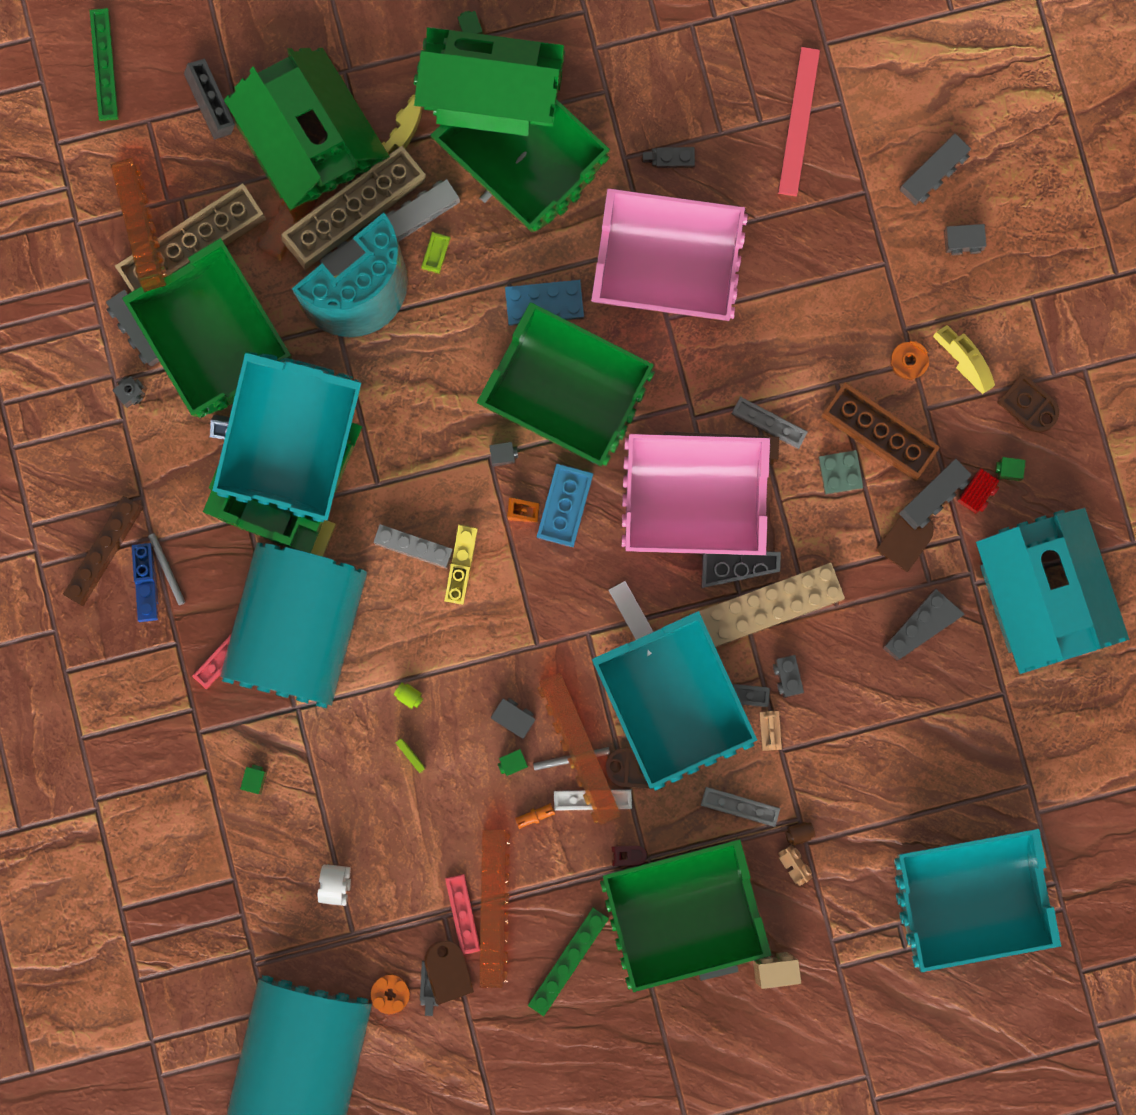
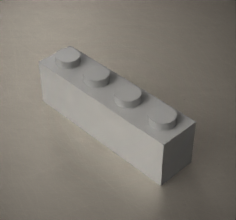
M381 524L374 539V544L445 569H448L454 552L452 548Z

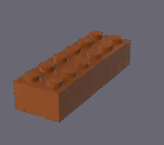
M844 382L821 416L914 481L919 479L940 448L937 444L846 382Z

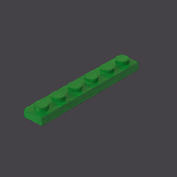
M108 8L89 10L99 120L119 119L110 10Z
M592 908L529 1002L528 1006L543 1017L545 1016L609 920L607 916Z

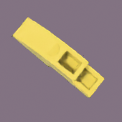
M415 94L408 100L407 107L405 109L402 108L396 115V124L399 128H394L390 133V139L386 143H382L389 155L401 146L406 149L418 128L423 107L414 106Z
M948 325L934 334L933 337L959 362L956 368L977 390L984 394L995 386L992 374L983 356L965 334L958 336Z
M458 525L444 600L446 602L464 604L478 530L476 527Z

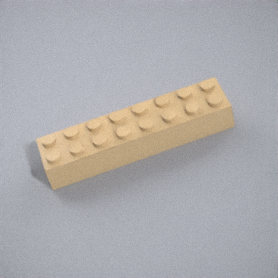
M403 146L396 149L389 155V158L373 166L368 172L362 174L281 234L282 242L305 270L425 182L426 174Z
M242 183L121 261L115 267L133 292L152 279L156 278L158 281H161L189 264L188 257L219 238L222 239L226 246L264 222L266 218Z
M828 563L699 612L716 648L840 602L845 597L832 563Z

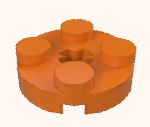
M918 342L901 343L892 352L890 366L900 378L914 380L922 376L929 366L928 352ZM905 357H914L913 361H915V364L907 365Z
M388 974L379 978L371 989L373 1006L384 1014H395L402 1011L410 999V989L407 983L397 975ZM388 989H393V993H396L395 998L392 997L393 1000H388V996H385V991L388 992Z

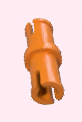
M549 803L536 810L533 808L531 812L515 817L519 829L534 822L537 824L540 820L555 815L552 804Z

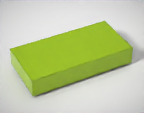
M432 232L421 266L422 269L440 274L451 239L449 236Z
M400 738L395 742L416 770L422 773L426 767L407 743Z

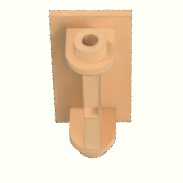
M779 711L760 712L762 751L782 750Z
M792 844L778 853L779 859L786 869L793 866L794 869L788 873L795 884L798 883L801 886L805 881L807 883L812 878L811 869L807 864L803 863L800 852Z

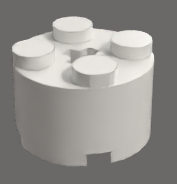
M328 864L322 866L319 878L318 903L347 905L348 894L346 892L350 891L351 879H349L351 867Z

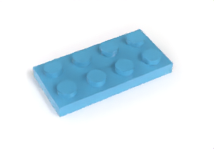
M580 280L505 287L509 326L519 324L530 302L565 320L584 318Z
M556 464L537 538L574 548L593 473Z

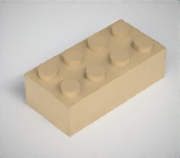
M788 952L776 953V957L769 956L753 961L755 981L761 989L801 984L798 959Z

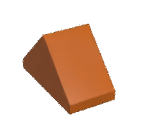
M509 498L508 520L538 522L539 503Z

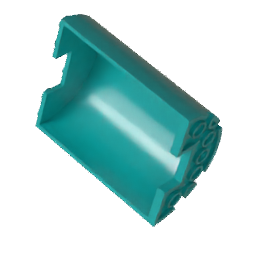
M384 212L353 237L365 252L364 255L336 278L322 263L292 288L307 318L317 327L330 334L342 337H359L376 332L396 316L405 300L408 286L407 270L394 228Z
M246 352L212 491L217 492V495L228 498L229 495L234 496L237 501L245 503L253 498L258 499V503L264 505L273 503L277 504V508L288 510L290 508L289 511L294 512L293 515L298 517L308 515L313 517L314 521H328L362 382L358 379L352 380V376L344 373L334 375V370L289 358L277 360L278 357L274 355L260 354L258 356L255 352Z
M256 543L220 677L223 678L222 681L230 684L237 681L240 682L239 686L252 689L253 686H258V691L270 693V690L277 691L276 695L285 698L293 695L297 697L296 700L308 704L309 700L316 702V706L327 708L328 705L332 706L367 572L362 569L357 570L354 566L346 563L338 565L333 559L287 547L281 550L277 545Z
M699 611L592 659L650 789L654 788L656 791L665 787L664 782L669 780L671 783L682 779V774L686 772L690 775L699 771L698 766L703 764L705 767L716 763V758L724 756V759L737 754L736 750L743 747L746 750L755 746L753 742L757 741L756 735Z
M1039 829L898 854L897 858H894L897 873L895 881L899 893H896V900L902 908V912H899L900 921L906 927V940L913 953L914 967H918L920 972L1061 947L1055 910L1049 903L1043 871L1047 867Z
M262 975V978H258L226 1115H347L372 1003H369L367 998L357 997V1000L349 998V994L340 992L334 996H329V992L324 990L312 992L309 991V987L292 985V981L281 979V981L277 982L273 981L274 977Z

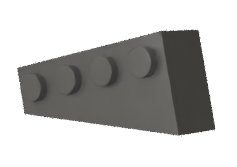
M766 551V555L702 553L701 588L780 572L781 552Z
M935 589L884 645L883 649L894 659L899 660L965 614Z

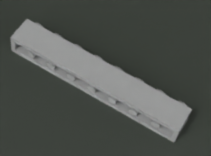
M447 179L445 181L440 180L433 185L431 190L422 191L415 200L405 202L401 205V209L396 212L391 211L386 216L389 218L399 242L460 203V199ZM352 239L349 242H342L337 246L338 249L333 252L330 251L319 261L321 264H324L333 276H336L364 255L365 252Z

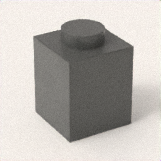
M512 442L489 445L493 467L514 464L515 458H518L517 446L513 447Z

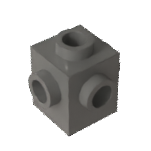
M130 376L120 380L118 386L113 389V392L123 405L128 408L132 404L136 405L143 400L145 393L142 389L145 387L138 378L134 380Z

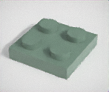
M857 450L818 457L825 495L863 489Z

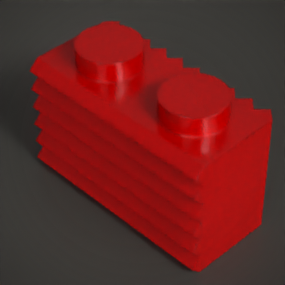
M980 468L957 502L975 514L979 510L983 512L989 504L986 501L990 495L994 496L1000 488L997 486L999 480Z

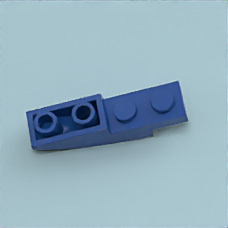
M151 543L132 545L137 618L139 622L158 620L157 604L159 603Z

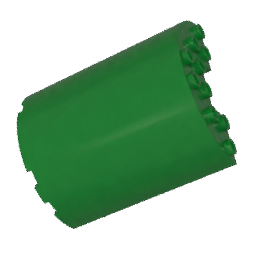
M558 100L556 101L553 127L530 124L528 136L440 125L430 135L436 143L531 232H537L545 225L551 223L556 216H562L568 210L567 206L571 202L575 203L581 197L580 192L587 184L594 180L595 174L600 167L610 158L608 156L610 149ZM523 152H527L525 157L520 162L516 163L518 157Z
M221 238L188 257L190 263L161 281L154 278L122 298L190 414L198 418L221 411L233 404L246 352H255L258 356L260 354L274 355L278 357L277 360H281V358L292 359L291 354Z
M530 302L512 335V341L498 368L493 370L477 400V404L600 467L603 465L607 466L611 458V452L615 453L619 441L623 440L627 432V422L631 424L637 410L635 406L637 402L641 403L645 395L647 381L650 382L655 374V371L652 370L654 364Z
M741 840L603 875V880L600 881L602 891H607L608 899L605 900L607 911H612L614 919H611L610 922L612 930L617 931L619 937L615 941L618 951L622 950L623 958H620L623 970L627 969L629 977L625 978L628 989L637 992L772 956L750 882L751 877Z

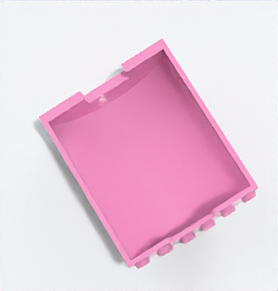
M607 189L591 302L729 321L730 318L733 319L735 307L731 306L735 304L738 290L736 287L739 274H735V272L739 271L741 256H738V250L742 249L745 233L742 232V226H746L748 214H744L745 207Z
M629 434V438H625V449L628 450V457H624V469H627V475H623V487L627 488V492L623 494L622 506L626 507V514H622V527H626V535H622V547H626V551L766 555L767 477H769L770 438Z

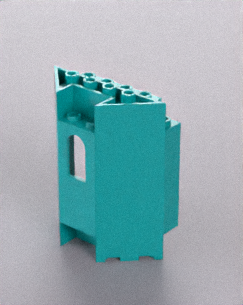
M1085 508L1069 512L1061 510L1053 513L1054 516L1051 518H1047L1046 515L1035 519V523L1028 524V521L1017 524V527L1013 529L1006 527L998 530L999 534L976 542L983 563L980 565L1008 653H1013L1019 674L1130 640ZM1053 550L1058 553L1069 585L1053 590L1050 589L1041 562V556L1045 551Z

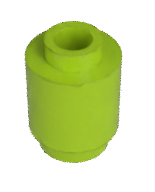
M401 682L394 693L397 700L410 709L418 708L423 701L422 693L408 683L404 684Z

